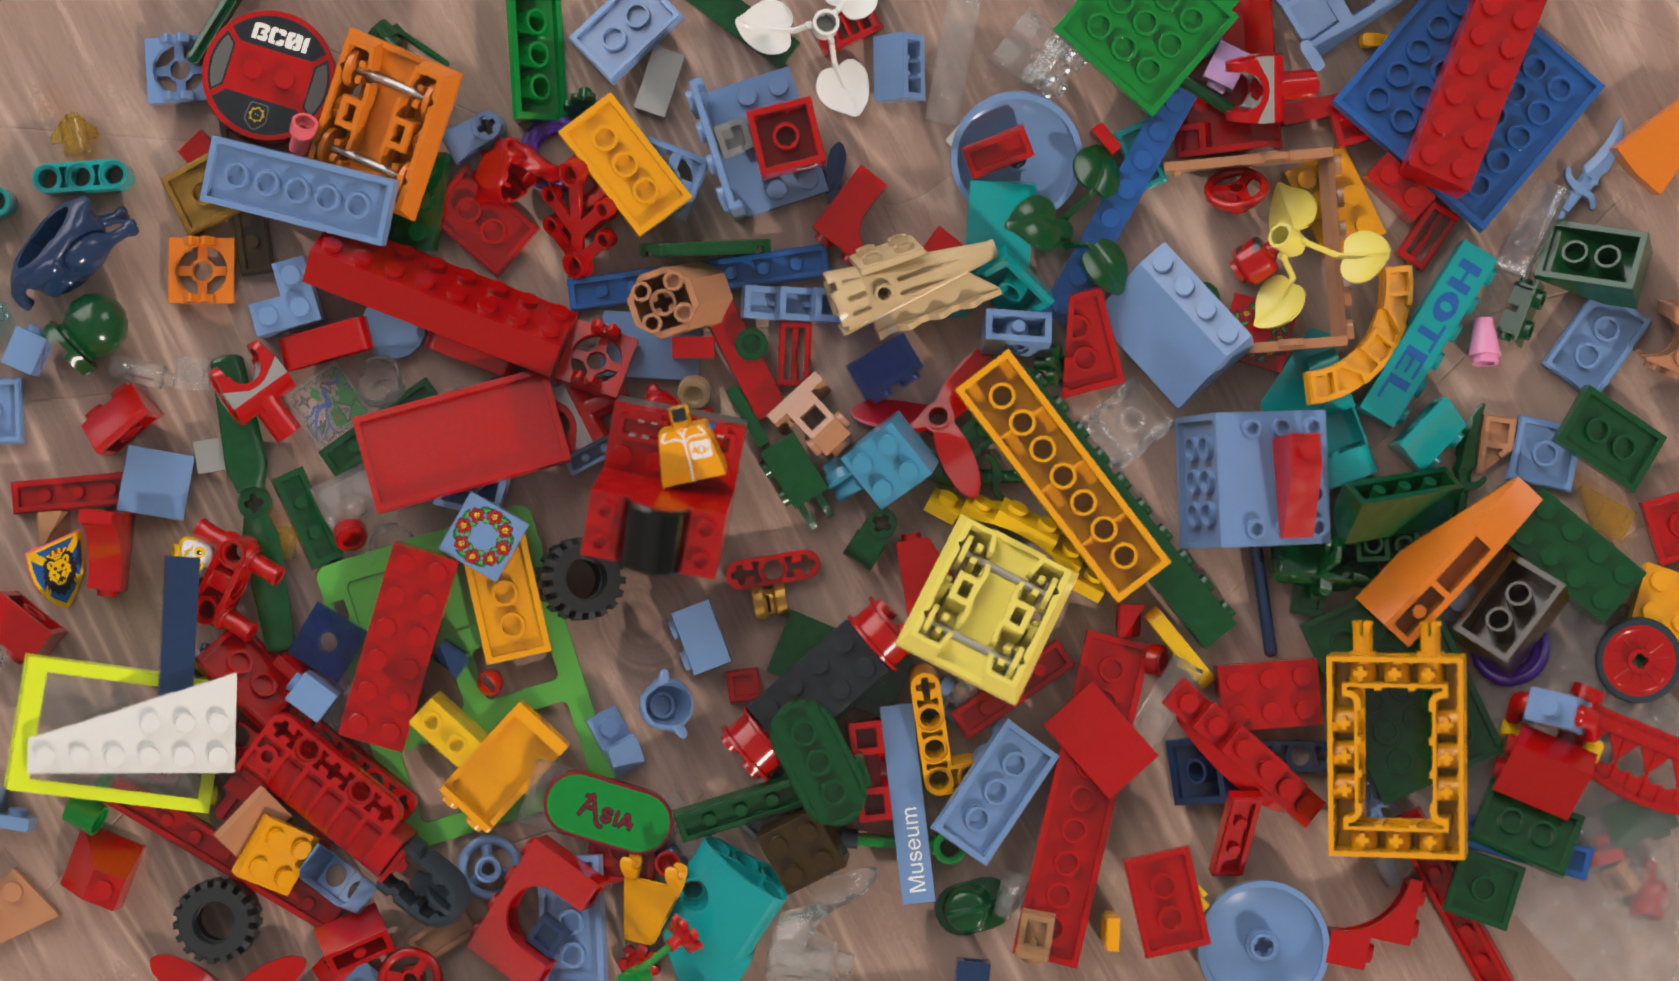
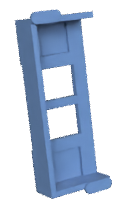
M1274 0L1299 40V48L1314 71H1320L1326 66L1321 56L1404 1L1372 0L1352 14L1344 0Z

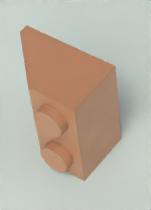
M260 785L213 835L238 859L264 813L287 823H290L293 817Z

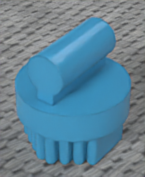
M843 455L829 460L823 465V468L827 475L825 481L828 488L835 490L836 499L843 503L860 491L863 486L841 460Z

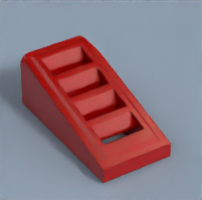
M875 9L867 16L872 25L871 27L866 28L862 19L855 20L860 30L855 34L847 17L842 12L838 14L848 37L843 39L839 30H837L834 36L837 41L835 42V50L838 52L884 29ZM816 38L824 57L830 56L828 41Z

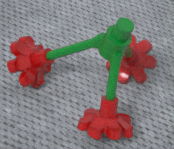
M675 913L670 919L671 923L668 925V929L673 936L665 941V946L659 951L653 950L648 952L649 945L638 943L636 950L632 945L624 947L623 951L627 958L619 959L618 967L625 971L617 976V981H651L652 976H657L661 971V967L655 963L669 951L673 953L680 946H683L688 953L692 954L702 949L704 946L698 940L699 934L695 928L689 930L688 922Z

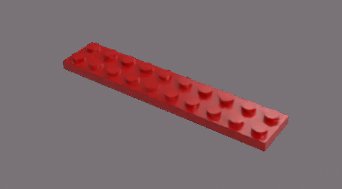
M1086 630L1070 700L1093 681L1133 726L1145 676V657L1150 645ZM1059 745L1058 755L1060 757L1055 763L1011 953L1015 954L1023 908L1055 913L1056 918L1048 962L1077 969L1117 794L1108 800Z

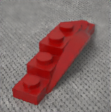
M1181 678L1161 702L1163 706L1176 716L1181 728L1205 758L1240 791H1261L1263 806L1277 812L1287 813L1300 826L1306 828L1326 804L1308 787V784L1289 769V766L1243 725L1237 723L1216 703L1205 697L1186 679Z

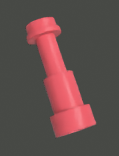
M298 113L292 117L289 129L291 134L289 150L291 154L304 157L308 153L310 142L315 138L318 128V121L312 115Z

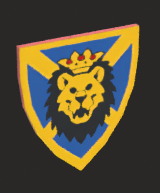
M77 529L40 547L34 546L29 552L24 554L32 583L39 593L52 604L67 610L78 593L84 573L85 548L81 529Z

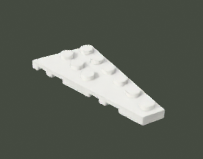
M237 672L208 682H202L174 693L171 692L133 704L105 715L102 714L83 722L28 738V773H235Z

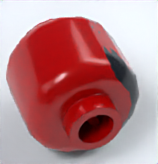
M1252 237L1232 251L1233 260L1229 264L1243 284L1248 282L1256 286L1278 271L1279 267L1276 259L1279 252L1270 245L1269 241L1264 243L1261 238Z

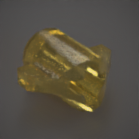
M71 112L62 118L50 139L52 145L63 143L65 156L73 157L91 152L89 139L98 138L99 135L95 126L86 121L80 114Z

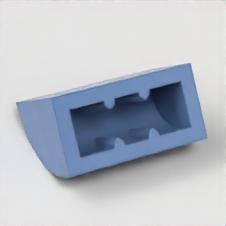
M897 32L873 36L874 102L906 103L925 101L924 35Z

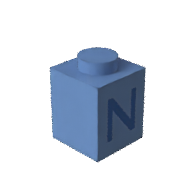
M30 323L28 328L16 326L1 362L29 375L40 377L54 344H50L43 335L42 328Z

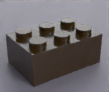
M1510 551L1452 626L1455 640L1464 648L1511 677L1569 602L1567 586Z

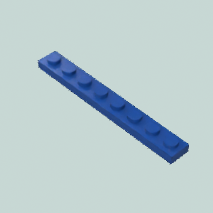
M1179 86L1153 117L1150 118L1148 116L1119 168L1120 185L1117 192L1109 199L1102 198L1078 242L1089 241L1094 245L1097 240L1106 238L1116 243L1197 98L1196 95ZM1074 248L1051 289L1055 301L1051 306L1040 311L1051 312L1052 319L1066 327L1069 294L1088 290L1093 284V281L1085 273L1080 261L1082 253L1087 251L1086 248Z

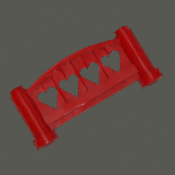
M1574 681L1569 693L1592 703V708L1599 714L1600 737L1608 732L1613 755L1610 763L1603 764L1599 760L1595 764L1591 779L1605 789L1630 802L1655 811L1679 816V738L1601 706L1606 693ZM1558 730L1556 735L1557 738L1581 748L1585 741L1581 735ZM1640 745L1644 766L1643 774L1635 777L1631 774L1630 770H1619L1617 761ZM1671 758L1676 784L1674 788L1666 790L1661 783L1652 784L1648 776L1652 770Z

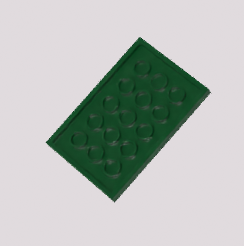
M1357 599L1299 625L1313 657L1317 658L1319 670L1326 684V656L1331 652H1350V650H1353V620H1362V633L1363 622L1365 620L1374 621L1373 650H1376V652L1417 653L1421 651L1420 636L1407 647ZM1440 614L1435 621L1442 622L1441 651H1444V653H1459ZM1466 667L1467 768L1502 753L1504 745ZM1374 687L1365 689L1366 769L1384 806L1433 784V779H1429V772L1433 764V745H1429V738L1432 735V712H1429L1432 690L1417 688L1416 691H1408V688L1384 687L1381 691H1374Z

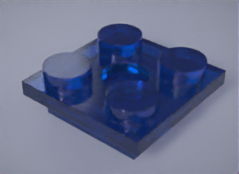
M317 601L287 653L339 683L364 642L368 631ZM324 633H332L336 637L337 647L334 650L329 651L322 646L321 637Z

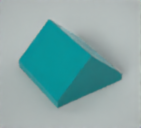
M1006 245L998 251L999 258L985 263L974 274L1001 288L1002 295L989 300L997 309L1040 312L1051 306L1055 301L1051 289Z

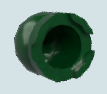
M89 293L80 296L70 303L63 314L62 323L58 324L52 320L41 331L51 345L57 341L67 351L63 358L82 375L89 376L98 368L95 363L96 357H106L118 350L128 334V319L126 311L118 301L102 293Z

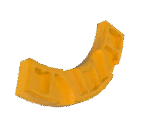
M1412 265L1382 267L1378 273L1379 289L1376 309L1370 326L1362 340L1349 354L1338 362L1326 368L1302 373L1307 406L1322 404L1346 396L1368 383L1385 367L1407 328L1406 321L1409 307L1412 306L1414 279Z

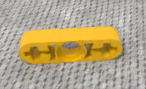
M1154 606L1143 615L1149 626L1202 690L1216 680L1214 675L1157 606Z

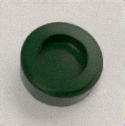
M746 328L737 335L735 349L742 359L756 361L761 359L767 352L768 341L761 330Z

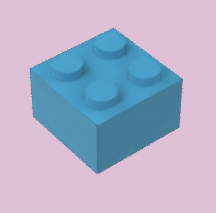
M899 410L850 445L841 457L843 463L881 510L930 476L939 463L936 456Z

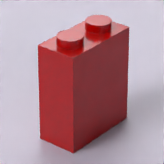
M1521 723L1516 735L1510 733L1503 747L1504 757L1498 756L1493 764L1491 775L1495 776L1492 790L1568 821L1593 776L1598 754Z

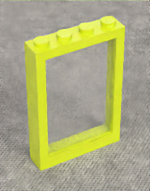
M25 653L4 779L6 790L209 814L210 805L215 806L218 795V787L214 786L216 773H28V738L157 697L159 671ZM194 676L193 686L202 682H208L209 680L206 677Z

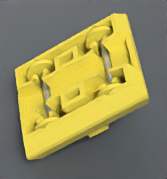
M960 514L895 645L1016 706L1079 573L1047 558L1043 553L995 529L992 530ZM965 558V561L954 583H951L953 577L948 575L947 572L949 571L952 563L954 562L952 570L957 572L963 559ZM1046 583H1049L1046 590H1044ZM1039 597H1042L1041 600H1040V602H1039V604H1038V606H1037V609L1034 608L1035 605H1036V603H1037V601H1038V599H1039ZM1034 611L1041 615L1040 621L1033 619L1029 623ZM931 627L927 637H925L926 632ZM1013 651H1016V653L1014 654L1013 658L1010 659V657H1011ZM1007 666L1008 668L1004 676H1001L1005 667Z

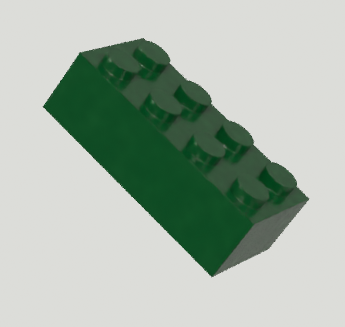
M1543 487L1536 492L1543 500L1506 542L1503 548L1509 553L1510 551L1514 552L1566 584L1570 599L1569 603L1597 626L1602 625L1647 573Z

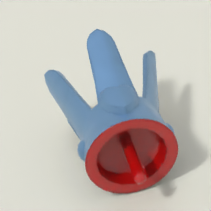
M671 843L664 852L660 849L655 851V871L665 877L666 868L674 867L675 863L686 864L688 861L686 856L678 857V845L676 843Z

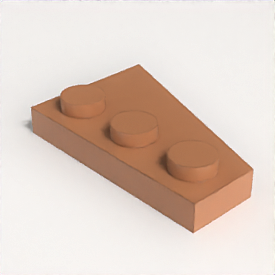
M18 867L14 868L0 881V944L62 915L59 909Z

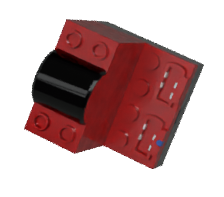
M619 395L614 403L604 466L591 489L580 554L616 561L624 569L644 575L673 576L680 573L715 580L726 547L749 420L689 408L692 421L707 418L728 468L724 475L663 488L659 432L661 428L672 426L668 409L675 405Z

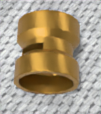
M784 583L776 584L771 589H764L762 587L751 588L756 620L767 619L772 614H776L779 617L789 615ZM767 596H769L771 608H768Z

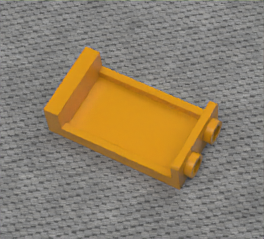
M522 698L465 762L439 788L443 793L441 799L450 808L455 810L458 807L467 815L465 818L466 822L477 832L483 830L488 834L558 756L568 748L571 742Z

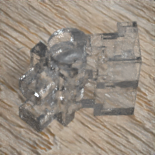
M1030 6L988 60L989 63L1003 70L1029 91L1050 98V96L1061 98L1067 90L1068 83L1064 80L1070 70L1075 73L1080 72L1087 63L1085 59L1052 31L1053 27Z

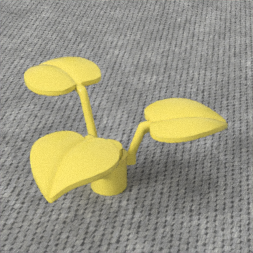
M1277 182L1270 205L1268 241L1271 246L1280 251L1277 257L1283 262L1289 279L1283 275H1276L1267 279L1262 284L1256 297L1253 325L1260 329L1278 328L1291 322L1301 312L1305 303L1306 292L1303 287L1294 284L1296 282V275L1288 257L1299 256L1303 253L1306 246L1334 258L1343 259L1340 265L1342 276L1351 283L1360 284L1371 280L1379 273L1390 257V244L1381 235L1366 230L1355 232L1345 239L1344 253L1336 252L1309 241L1300 233V230L1308 228L1315 219L1317 202L1314 196L1304 189Z

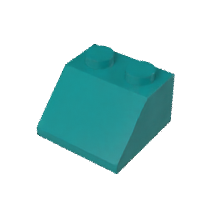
M1446 396L1435 398L1422 409L1388 447L1413 471L1432 469L1442 460L1439 454L1447 446L1452 449L1462 440L1465 435L1461 431L1467 424Z

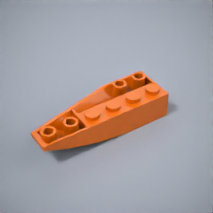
M1519 476L1515 477L1401 549L1355 598L1402 643L1409 647L1420 636L1419 621L1430 620L1431 624L1482 571L1543 499Z

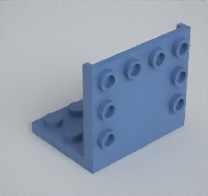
M789 66L709 92L702 77L689 81L691 90L685 92L695 120L701 119V122L695 125L701 143L708 141L712 154L707 155L706 159L711 175L717 173L719 175L722 186L717 187L716 191L725 214L731 213L737 222L829 192L821 167L762 180L755 149L724 160L713 127L744 116L751 135L746 111L799 99Z
M1325 410L1224 412L1175 418L1180 549L1331 543ZM1291 433H1320L1323 469L1314 536L1311 538L1280 539L1272 447L1273 438Z

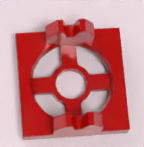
M600 318L594 319L592 324L576 319L554 375V381L616 401L639 345V339L622 334L621 329L615 323L611 322L610 325H606ZM600 337L595 349H591L588 352L576 349L584 340ZM610 341L619 349L622 358L621 363L610 360L606 352ZM593 354H601L606 358V364L603 368L595 370L588 366V358ZM572 359L584 363L587 370L586 375H584L582 370L574 371ZM606 371L616 373L615 376L604 382H601L597 375L603 374Z

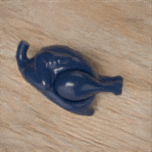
M85 196L66 201L55 207L37 226L14 260L10 276L11 296L17 305L26 311L32 309L35 302L27 296L26 291L28 289L43 292L50 297H58L75 290L87 282L89 277L104 264L108 254L117 243L139 233L137 223L134 219H130L127 208L118 207L114 212L97 216L90 209L91 200ZM123 224L111 232H106L105 228L109 226Z

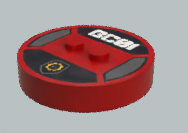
M262 10L237 17L216 34L204 57L202 83L206 99L213 113L230 132L252 143L282 145L290 143L291 134L289 129L292 117L295 114H310L319 123L336 67L332 53L324 38L309 23L289 13Z

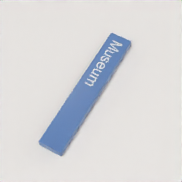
M913 704L881 706L880 715L902 904L933 902L936 899Z

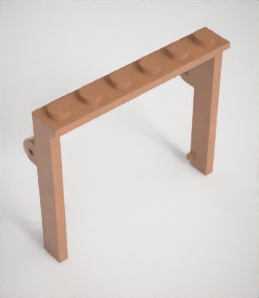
M1333 147L1164 162L1165 174H1174L1175 177L1182 176L1181 173L1318 161L1324 247L1341 253L1340 241L1347 238L1346 220L1339 221L1338 208L1344 207L1343 187L1336 188V175L1342 174L1341 154L1334 155ZM1325 254L1331 337L1292 338L1254 343L1255 347L1245 355L1348 347V339H1354L1353 319L1346 320L1345 306H1352L1351 286L1344 287L1343 276L1340 272V265L1343 259H1337Z

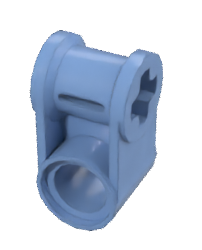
M482 111L446 130L442 141L455 164L460 165L479 155L481 150H485L495 144L498 137L504 138L507 126L502 117L491 111ZM487 120L496 123L492 126V134L483 131L487 127L485 123Z

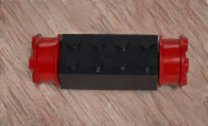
M870 596L868 598L870 604L855 617L852 615L847 616L848 620L846 619L749 705L742 708L744 714L730 726L724 724L721 727L724 733L720 738L721 741L732 753L736 751L742 756L745 761L741 764L753 778H763L766 781L772 780L770 774L781 765L772 747L769 729L773 716L784 704L797 699L816 701L826 707L832 714L835 722H837L893 672L898 670L896 664L910 652L895 645L904 624L898 625L894 620L898 615L886 601H883L881 598L876 601Z

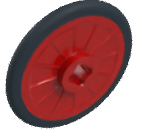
M1633 617L1622 620L1610 627L1598 643L1595 653V668L1598 678L1605 689L1620 700L1630 703L1655 701L1666 695L1679 679V642L1669 628L1656 620L1645 617ZM1638 653L1645 657V661H1643L1640 667L1632 663V660L1635 659Z

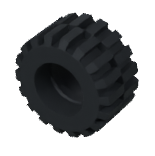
M583 537L561 541L560 544L553 545L548 549L550 553L543 555L540 560L544 563L543 566L537 567L536 575H541V581H537L538 588H542L543 594L540 595L541 601L549 603L546 608L550 612H557L558 617L570 619V621L590 620L606 615L608 609H614L618 604L615 599L621 598L624 590L619 589L620 584H626V576H620V570L625 569L623 562L617 563L612 560L580 554ZM577 559L586 562L592 568L595 576L594 588L584 599L576 597L569 590L566 582L567 570Z
M214 877L193 886L188 890L187 894L180 898L178 901L180 906L175 908L174 916H177V920L173 922V930L178 929L179 935L175 937L177 942L183 941L186 945L183 950L187 954L193 952L195 960L202 961L206 959L207 964H215L218 961L225 963L238 957L253 945V941L258 938L261 932L258 929L263 925V917H259L262 906L261 903L256 905L254 899L257 898V895L254 891L249 893L244 884L235 883L236 880L231 877L227 879ZM217 901L231 909L235 918V928L229 937H214L204 928L202 911L207 903Z

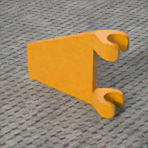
M630 854L629 857L625 856L620 860V868L624 876L623 939L651 946L655 944L684 888L688 868L685 864L675 863L674 867H668L665 870L667 884L639 878L643 864L642 855Z

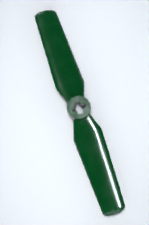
M227 354L211 361V369L217 367L226 377H230L233 381L240 384L249 383L242 356ZM215 392L225 468L235 489L240 494L238 508L244 516L242 536L249 535L254 537L258 541L263 555L284 567L280 535L269 515L273 509V499L265 490L268 460L258 418L256 416L245 425H239L226 410ZM255 494L257 499H263L264 505L259 506V512L255 513L254 509L247 506V503L253 499L252 495ZM252 573L250 582L266 650L270 653L289 651L296 643L286 575H284L280 583L272 586L263 578Z

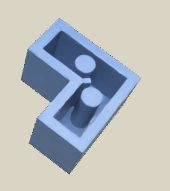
M302 255L272 264L280 296L249 304L257 337L267 339L328 322L319 289L302 282L308 257Z

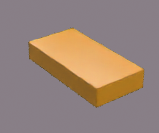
M1103 910L1101 912L1100 942L1108 952H1119L1120 917L1114 910Z

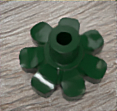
M582 87L579 89V93H572L570 100L564 101L563 110L567 112V116L575 119L599 100H596V94L590 88Z
M1052 344L1050 346V354L1046 358L1035 357L1034 370L1046 371L1048 374L1047 379L1050 381L1051 386H1057L1059 380H1063L1061 367H1064L1065 355H1062L1061 346L1059 344Z

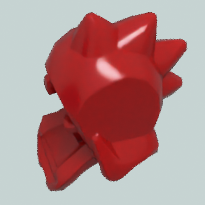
M498 137L494 149L491 151L481 150V161L477 170L471 175L478 185L475 194V201L477 203L487 201L499 204L515 202L523 195L525 196L532 186L540 183L542 180L555 182L559 179L558 165L552 164V162L540 156L533 146L520 143L518 138L513 139L511 137L505 139Z

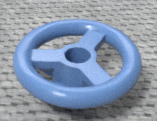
M483 835L473 839L463 848L458 859L457 867L467 878L470 894L482 900H490L497 892H501L504 886L500 889L489 891L477 887L480 882H494L499 877L505 878L510 870L503 867L500 861L493 856L492 845H497L506 850L512 859L513 866H518L522 859L513 843L501 836ZM481 847L483 857L477 861L474 869L475 874L469 878L467 872L469 857L477 848ZM492 863L495 867V872L492 874L486 873L484 864Z

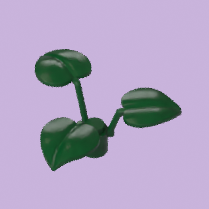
M1095 144L1081 149L1073 160V172L1076 180L1081 186L1089 188V191L1064 216L1059 219L1055 218L1056 210L1054 204L1044 196L1032 195L1025 198L1013 209L1004 228L1021 237L1029 245L1045 252H1053L1062 246L1066 251L1071 248H1086L1087 251L1082 253L1080 261L1087 276L1105 291L1120 296L1125 290L1128 273L1127 258L1120 246L1106 238L1097 240L1094 245L1089 241H1071L1074 229L1071 223L1068 222V219L1088 202L1095 192L1101 198L1109 199L1117 192L1120 185V172L1114 157L1103 146Z

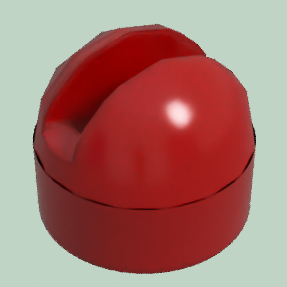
M486 669L477 678V688L482 694L487 696L497 694L504 685V678L496 669ZM486 675L497 688L492 690L482 678Z

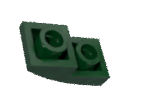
M1419 532L1356 542V563L1388 564L1401 549L1419 539Z

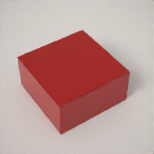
M714 336L672 337V358L674 360L715 359Z

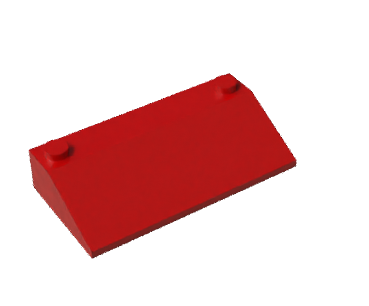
M1240 0L1232 9L1239 17L1225 32L1222 40L1249 54L1275 53L1272 0ZM1215 51L1202 59L1189 74L1204 85H1206V82L1201 79ZM1241 74L1231 94L1224 92L1221 96L1236 106L1240 105L1248 92V84L1245 77ZM1197 96L1175 136L1176 158L1223 156L1283 149L1281 122L1256 124L1227 121L1226 114Z

